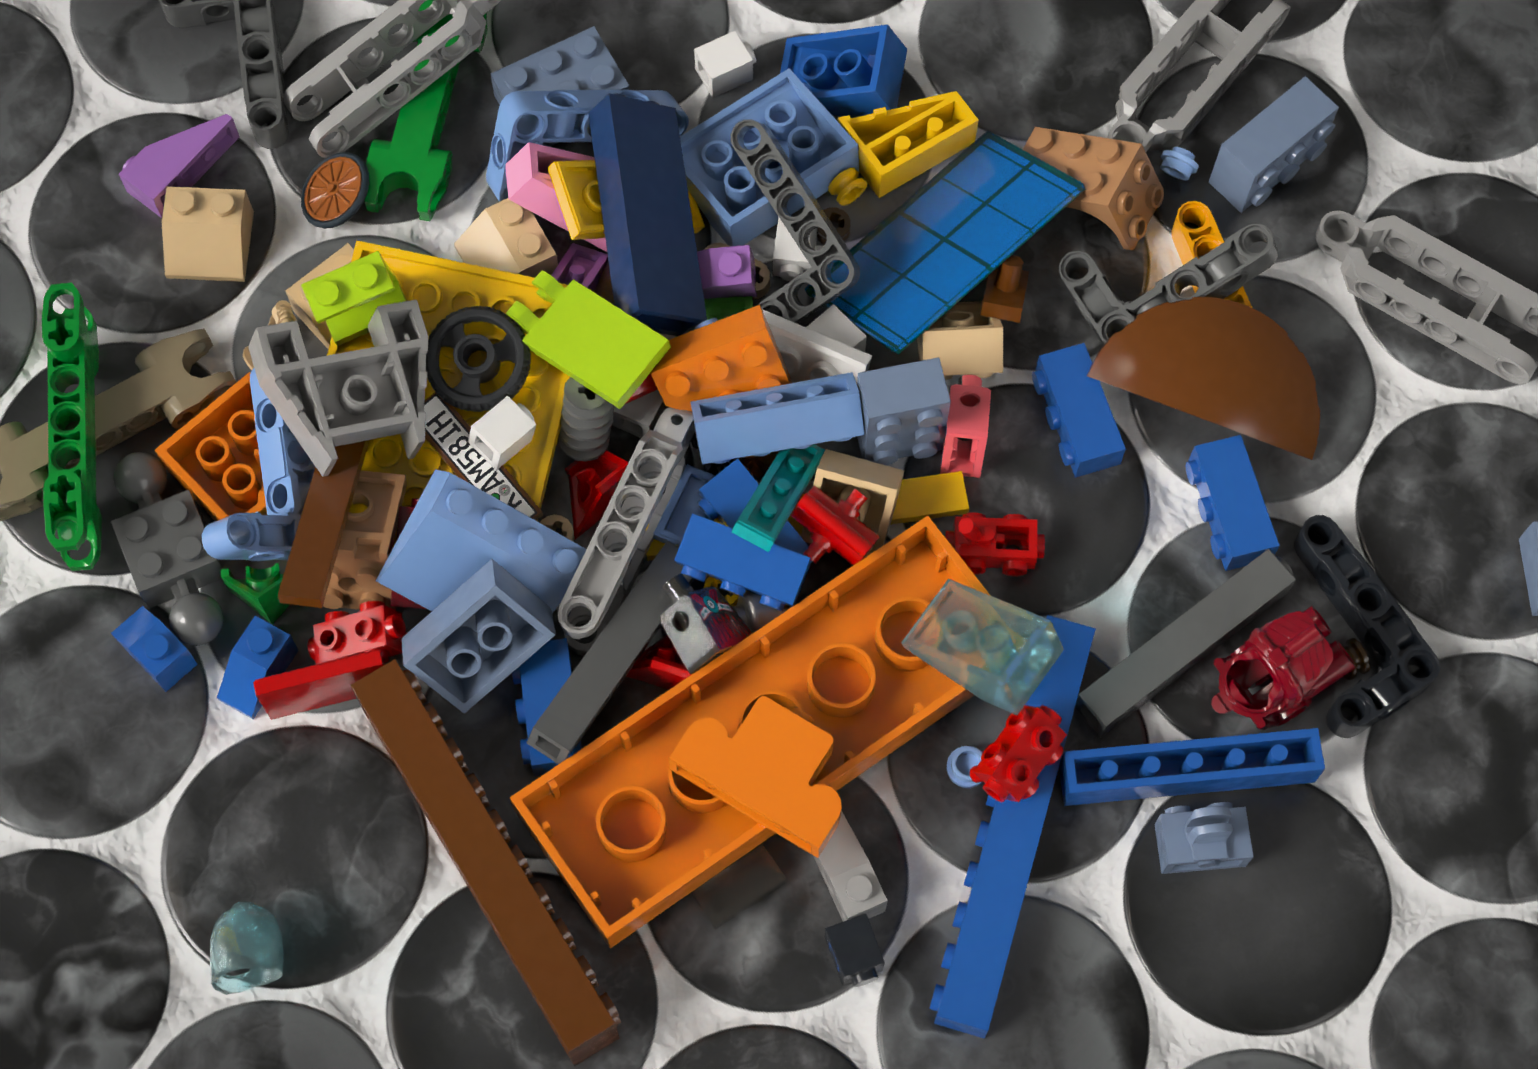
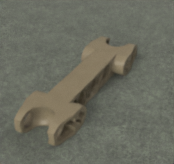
M205 329L193 330L174 337L165 338L144 349L135 359V365L140 371L139 373L95 396L96 456L165 418L168 419L174 429L182 428L236 383L230 371L218 372L203 378L190 375L192 365L205 356L214 346ZM80 421L69 423L64 431L73 430ZM10 422L0 426V474L3 477L0 484V521L31 513L43 506V488L49 476L48 422L30 432H27L21 422ZM80 459L69 461L65 469L75 467Z

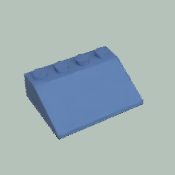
M790 68L680 136L688 191L711 226L729 246L745 245L778 224L777 213L731 143V132L738 122L752 119L765 124L771 130L816 199L828 191L830 182L842 171L854 167L859 172L858 144ZM757 128L749 129L744 135L745 147L748 150H752L759 145L761 140L759 130ZM778 161L771 162L765 170V176L770 183L777 182L783 174V168ZM793 195L788 200L787 210L790 215L805 206L801 195Z
M435 469L380 571L376 582L433 611L486 563L493 559L546 603L553 613L561 603L587 549L458 476Z

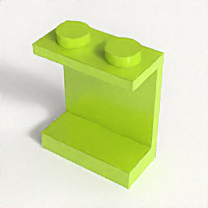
M379 251L301 284L316 322L319 324L326 321L337 346L369 333L368 324L377 306L407 301L397 277Z

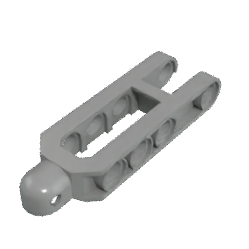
M398 0L291 84L284 93V104L294 119L308 121L319 116L352 90L353 93L330 110V115L316 125L308 138L318 155L323 158L345 152L481 45L487 22L483 15L495 7L501 0H433L432 4L423 11H418V9L427 0ZM447 14H453V18L431 36L426 35L423 37L421 44L399 61L395 59L390 63L392 66L369 83L367 80L368 76ZM403 23L402 28L398 32L388 35L389 30L393 26ZM460 36L454 44L445 47L451 38ZM373 47L367 56L358 58L362 50ZM424 60H429L428 64L425 67L418 71H414L415 67L419 63H421ZM393 84H399L393 92L383 95L388 87ZM313 95L304 105H297L304 96ZM332 132H338L330 141L322 142L327 135Z
M1195 0L1120 86V99L1115 105L1118 121L1112 126L1108 138L1140 143L1143 145L1145 152L1147 150L1156 151L1179 147L1280 28L1291 6L1282 0H1273L1263 13L1258 12L1244 30L1240 32L1218 17L1219 13L1231 0ZM1194 42L1222 60L1219 65L1214 63L1209 70L1207 79L1196 92L1191 90L1187 95L1184 106L1173 118L1169 116L1167 119L1156 120L1151 128L1136 118L1138 107Z
M1332 211L1321 219L1316 231V241L1319 248L1326 254L1342 262L1340 269L1349 293L1509 382L1515 384H1526L1529 382L1538 367V362H1535L1523 350L1510 344V339L1483 325L1491 311L1538 337L1537 293L1395 215L1377 218L1365 223L1344 211ZM1383 251L1475 302L1476 305L1468 318L1465 319L1438 304L1440 300L1434 297L1429 299L1404 285V280L1398 277L1395 280L1368 265V259L1371 254Z
M668 407L659 417L654 430L649 429L639 440L559 605L558 620L560 626L564 631L565 638H567L569 648L577 655L585 656L629 595L644 564L647 552L654 540L653 533L686 468L684 455L695 433L691 411ZM597 630L595 639L590 643L582 644L575 640L589 637Z

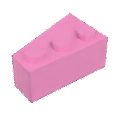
M529 142L505 164L508 199L569 232L548 167L554 161L595 160V157ZM605 238L583 239L607 252Z

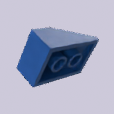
M888 24L792 37L786 40L780 73L790 68L831 115H850V118L873 114V110L886 107V110L897 108L907 48Z

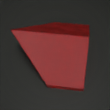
M607 450L596 460L587 462L575 460L565 468L569 476L575 540L603 517L629 463Z
M673 624L669 634L643 651L627 674V677L670 690L703 667L712 636Z

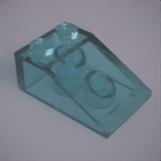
M951 579L945 582L901 642L905 649L983 701L1015 715L1019 714L1064 650L1051 620Z

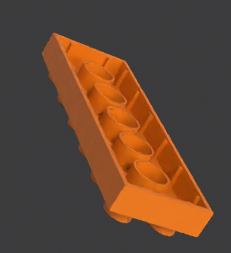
M926 516L512 795L510 800L514 811L609 948H612L776 834L670 770L669 756L694 721L705 717L717 719L725 725L729 738H733L761 696L770 698L788 710H791L792 707L798 708L813 718L815 726L833 736L832 755L814 784H824L837 791L1023 662L1029 644L930 517Z

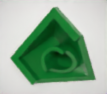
M275 563L273 567L266 569H255L246 566V578L235 579L229 568L221 569V578L228 590L271 624L289 607L290 604L279 602L278 592L284 575L280 574L279 563Z

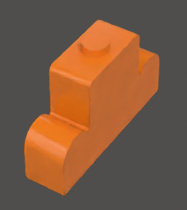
M761 696L733 738H729L725 725L719 720L711 717L700 718L688 727L669 756L670 770L817 858L821 855L840 821L842 807L838 793L830 786L814 784L832 755L833 736L815 726L813 718L798 708L792 707L791 710H788L770 698Z

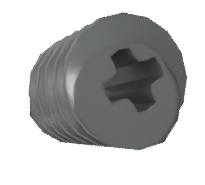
M571 377L566 381L564 387L562 418L560 421L561 428L559 432L560 439L558 442L561 450L574 460L584 462L596 460L609 447L614 405Z

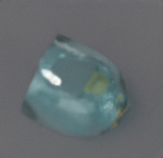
M240 901L234 904L231 909L223 912L213 927L210 939V972L213 988L225 995L241 993L250 988L274 982L283 976L284 951L282 934L276 917L264 907L247 901ZM250 968L249 972L238 976L226 975V973Z

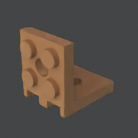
M372 471L360 472L351 506L354 504H364L368 508L361 513L349 512L325 596L324 607L329 609L348 608L360 610V604L364 602L381 601L385 603V606L396 610L397 606H390L392 590L376 582V579L392 551L398 526L399 507L403 504L407 487L406 475Z

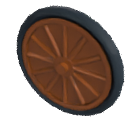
M342 152L333 154L318 163L307 177L301 194V208L303 215L309 223L323 229L334 228L344 224L358 212L365 201L370 184L369 171L364 161L355 154Z

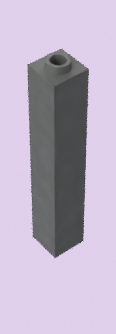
M669 541L665 543L534 725L527 744L557 764L569 758L687 589L683 590L674 578V576L681 574L683 566L674 561L679 546H675ZM684 575L686 580L691 585L694 579Z
M1269 549L1082 691L1077 697L1076 710L1100 738L1287 595L1296 581L1289 564L1283 558L1275 557Z

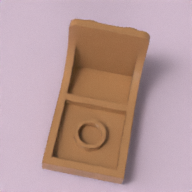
M1035 127L1021 151L1023 155L1086 189L1066 207L1081 210L1104 222L1116 234L1123 249L1131 251L1135 249L1138 241L1144 237L1147 225L1155 210L1162 204L1164 197L1163 187L1143 145L1140 143Z

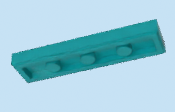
M812 444L804 449L790 448L780 450L738 518L732 533L769 552L815 474L825 449Z

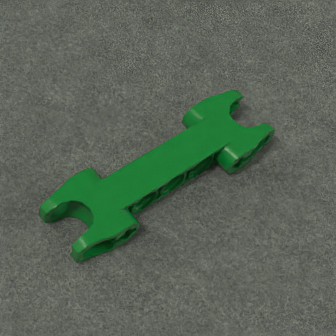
M433 0L425 1L418 11L427 9ZM486 13L485 15H483V17H484L485 20L487 21V13ZM447 14L413 42H417V46L421 44L423 37L426 35L431 36L453 18V14ZM487 22L481 45L473 52L480 53L483 49L488 31ZM460 36L451 38L445 47L454 44ZM424 60L421 63H419L415 67L414 71H418L425 67L428 64L429 60ZM460 62L400 108L392 141L376 138L372 141L366 161L370 182L368 194L365 198L367 211L378 213L382 209L389 193L398 188H410L418 192L417 212L419 213V220L430 222L442 198L446 194L452 171V152L438 149Z
M72 282L51 284L43 299L42 338L47 347L49 476L43 488L45 532L49 542L57 552H60L63 561L71 571L91 570L99 560L102 537V515L96 501L94 377L99 369L97 325L91 312L84 307L82 296ZM64 294L73 296V309L66 308L62 314L53 310V302L57 297ZM79 384L73 392L64 393L70 385ZM80 421L73 430L64 431L69 423ZM80 459L75 467L65 469L69 461ZM56 529L58 532L59 539H57L55 536ZM85 540L91 543V552L86 558L81 560L70 558V550H79Z

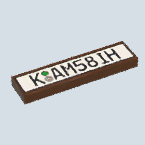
M436 392L424 401V412H426L425 439L455 475L536 521L542 517L543 512L507 469L502 465L496 471L468 443L471 427L456 409L445 402Z

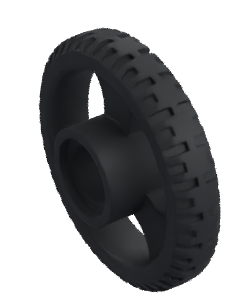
M471 306L452 312L436 325V328L432 330L428 337L426 372L430 385L445 402L465 411H489L506 396L512 399L523 387L531 364L530 349L522 341L525 337L523 330L507 314L495 308ZM488 322L500 327L507 334L499 343L492 344L488 338L480 334L466 336L464 324ZM441 347L454 349V361L463 373L462 380L454 388H451L445 382L440 371L439 355ZM476 351L487 352L486 361L481 366H468V359L472 353ZM502 361L515 363L514 370L508 381L495 392L483 396L480 391V383L492 380L498 374Z

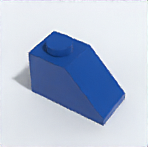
M144 606L140 607L111 632L112 636L165 692L198 665L189 650Z
M254 616L231 651L217 699L247 717L254 719L262 705L256 697L253 682L256 679L281 674L286 671L299 651L291 635Z

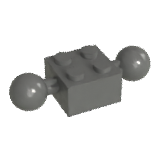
M147 452L128 454L119 461L115 468L114 485L118 493L125 500L138 504L139 510L112 520L111 524L138 593L149 609L175 598L176 602L169 615V623L173 634L180 641L188 645L200 646L214 640L221 632L224 615L219 603L213 597L200 593L199 588L222 579L221 569L224 568L221 561L211 557L203 547L202 533L206 524L201 511L189 490L164 500L162 499L161 494L167 484V472L163 463L156 456Z

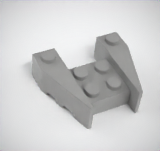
M417 299L377 306L368 324L374 347L308 359L297 321L262 326L255 329L248 348L258 383L322 477L329 476L338 459L335 450L336 446L401 434L408 459H413L425 442L426 412H424L425 388L427 387L426 353L428 352V334Z

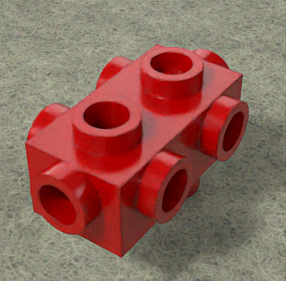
M966 513L962 517L955 516L953 531L945 530V538L974 575L985 573L986 568H1002V573L1007 576H1022L1027 574V569L1035 568L1037 558H1044L1045 535L1037 534V519H1027L1026 516L1021 514H1009L1003 518H986V515L982 513ZM1017 545L1020 550L1006 549V547Z
M368 601L360 604V612L350 614L346 611H333L325 614V622L313 625L314 637L308 640L307 647L309 655L316 665L373 650H380L386 663L389 661V657L402 654V637L407 634L406 626L401 612L385 606V603L381 601Z
M1021 705L1019 709L1012 712L1007 718L1006 727L995 742L983 751L980 763L971 767L970 777L975 783L984 782V791L999 802H1004L1005 800L1020 802L1021 799L1031 797L1039 787L1037 776L1044 766L1055 763L1063 753V747L1060 744L1067 734L1059 727L1062 718L1054 710L1044 705H1041L1040 708Z

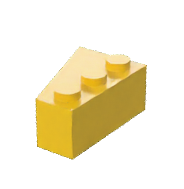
M957 91L909 101V106L886 110V107L874 109L873 114L850 118V115L838 117V123L858 144L859 172L878 198L974 144L979 121Z

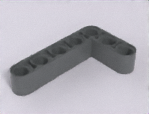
M752 119L738 122L731 132L733 148L811 265V268L765 298L759 304L765 311L775 305L782 311L784 319L799 324L851 289L859 280L860 267L771 130L765 124ZM757 128L761 135L760 143L756 148L748 150L744 145V135L749 129ZM778 161L783 168V174L777 182L770 183L765 176V170L771 162ZM799 194L804 199L805 207L800 215L793 217L787 210V203L793 195ZM820 227L825 231L827 241L823 248L815 250L810 246L809 235L813 229ZM843 261L848 266L849 275L843 283L838 284L831 277V268L835 262ZM806 283L811 284L816 292L814 302L808 306L803 305L798 298L799 288Z

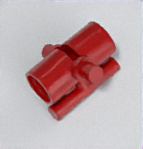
M814 485L801 498L791 514V517L813 533L810 537L813 542L803 554L810 557L815 564L826 551L830 553L832 550L852 565L861 561L880 538L877 533L858 519L861 515L858 511L868 498L857 489H854L845 501L841 499L837 503L819 487Z

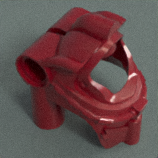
M1310 606L1303 612L1288 613L1265 624L1262 628H1255L1244 645L1235 650L1231 655L1214 660V665L1220 673V693L1213 697L1212 707L1220 714H1228L1234 711L1242 716L1251 718L1259 730H1266L1274 726L1279 727L1302 713L1311 704L1312 697L1355 669L1356 665L1339 641L1335 640L1331 644L1328 643L1325 637L1330 635L1332 631L1316 608ZM1268 680L1271 681V683L1253 695L1248 690L1249 688L1258 687Z

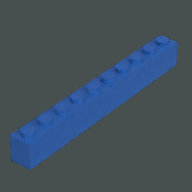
M1047 615L1043 628L1037 626L1034 628L1028 649L1036 652L1032 666L1024 664L1018 688L1026 690L1022 705L1039 708L1041 705L1051 708L1062 718L1059 727L1068 734L1096 628ZM1014 703L1011 713L1019 709L1021 704ZM1067 736L1064 738V740H1063L1062 743L1060 744V745L1063 747V749H1064V746H1065V742H1066ZM1061 757L1052 765L1044 766L1037 776L1039 787L1031 797L1021 799L1020 802L1011 800L999 802L989 795L987 797L986 805L993 807L990 822L981 820L975 845L982 847L978 863L970 860L964 881V886L971 887L968 902L959 901L952 924L953 927L960 928L956 944L947 943L941 968L949 970L944 986L936 984L929 1007L930 1010L937 1011L934 1024L980 1038H985L989 1030Z

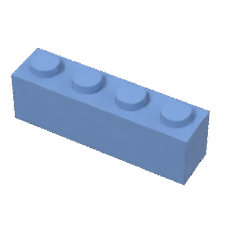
M853 372L690 402L702 465L708 463L722 464L731 459L752 455L765 456L774 451L790 448L804 449L812 444L828 441L842 442L852 437L865 435L860 394Z

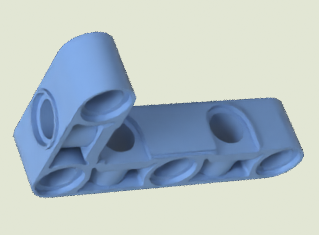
M663 90L511 92L503 98L499 106L494 136L491 142L486 182L500 202L508 198L505 164L527 143L543 145V143L592 142L588 112L609 93L623 94L626 97L642 101H655L660 105L676 108L680 136L686 131L689 118L669 92Z
M253 368L250 374V386L267 515H261L260 511L255 513H236L210 523L203 530L202 544L211 557L219 560H288L315 465L260 387L255 369Z

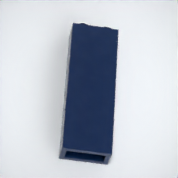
M609 93L588 113L614 305L657 333L680 336L695 330L698 324L707 320L676 108L660 105L655 101H642L626 97L623 94Z

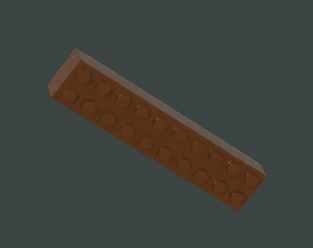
M396 659L351 684L350 686L369 722L574 1066L620 1039L616 1026L622 1022L616 1007L606 992L598 996L595 988L599 984L593 969L584 955L577 959L572 952L577 948L569 929L561 917L556 921H553L550 915L555 913L551 906L550 898L539 881L531 885L528 879L532 878L533 875L527 860L517 844L511 848L508 847L507 843L512 840L507 833L508 830L495 808L489 812L485 809L490 804L485 796L484 789L474 773L468 776L464 774L469 769L453 738L451 737L444 741L448 734L443 727V722L431 702L423 706L427 699L415 675L408 669L402 671Z

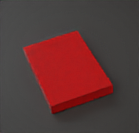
M373 650L256 679L253 684L256 697L270 719L273 720L357 699L350 685L386 664L380 650Z

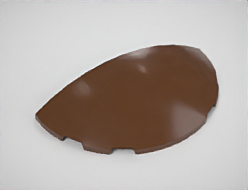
M1192 297V299L1172 303L1164 302L1138 314L1134 321L1125 326L1120 332L1114 333L1097 354L1087 374L1090 378L1307 459H1313L1320 430V408L1318 405L1316 381L1311 367L1303 352H1300L1288 336V333L1281 326L1260 311L1245 304L1215 297Z

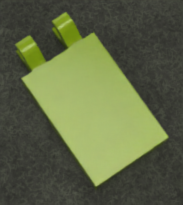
M541 270L532 281V284L539 288L536 292L538 296L552 303L549 309L539 319L525 305L515 301L506 314L527 334L522 341L529 347L531 352L621 409L671 348L669 340L574 279L564 288L554 277Z

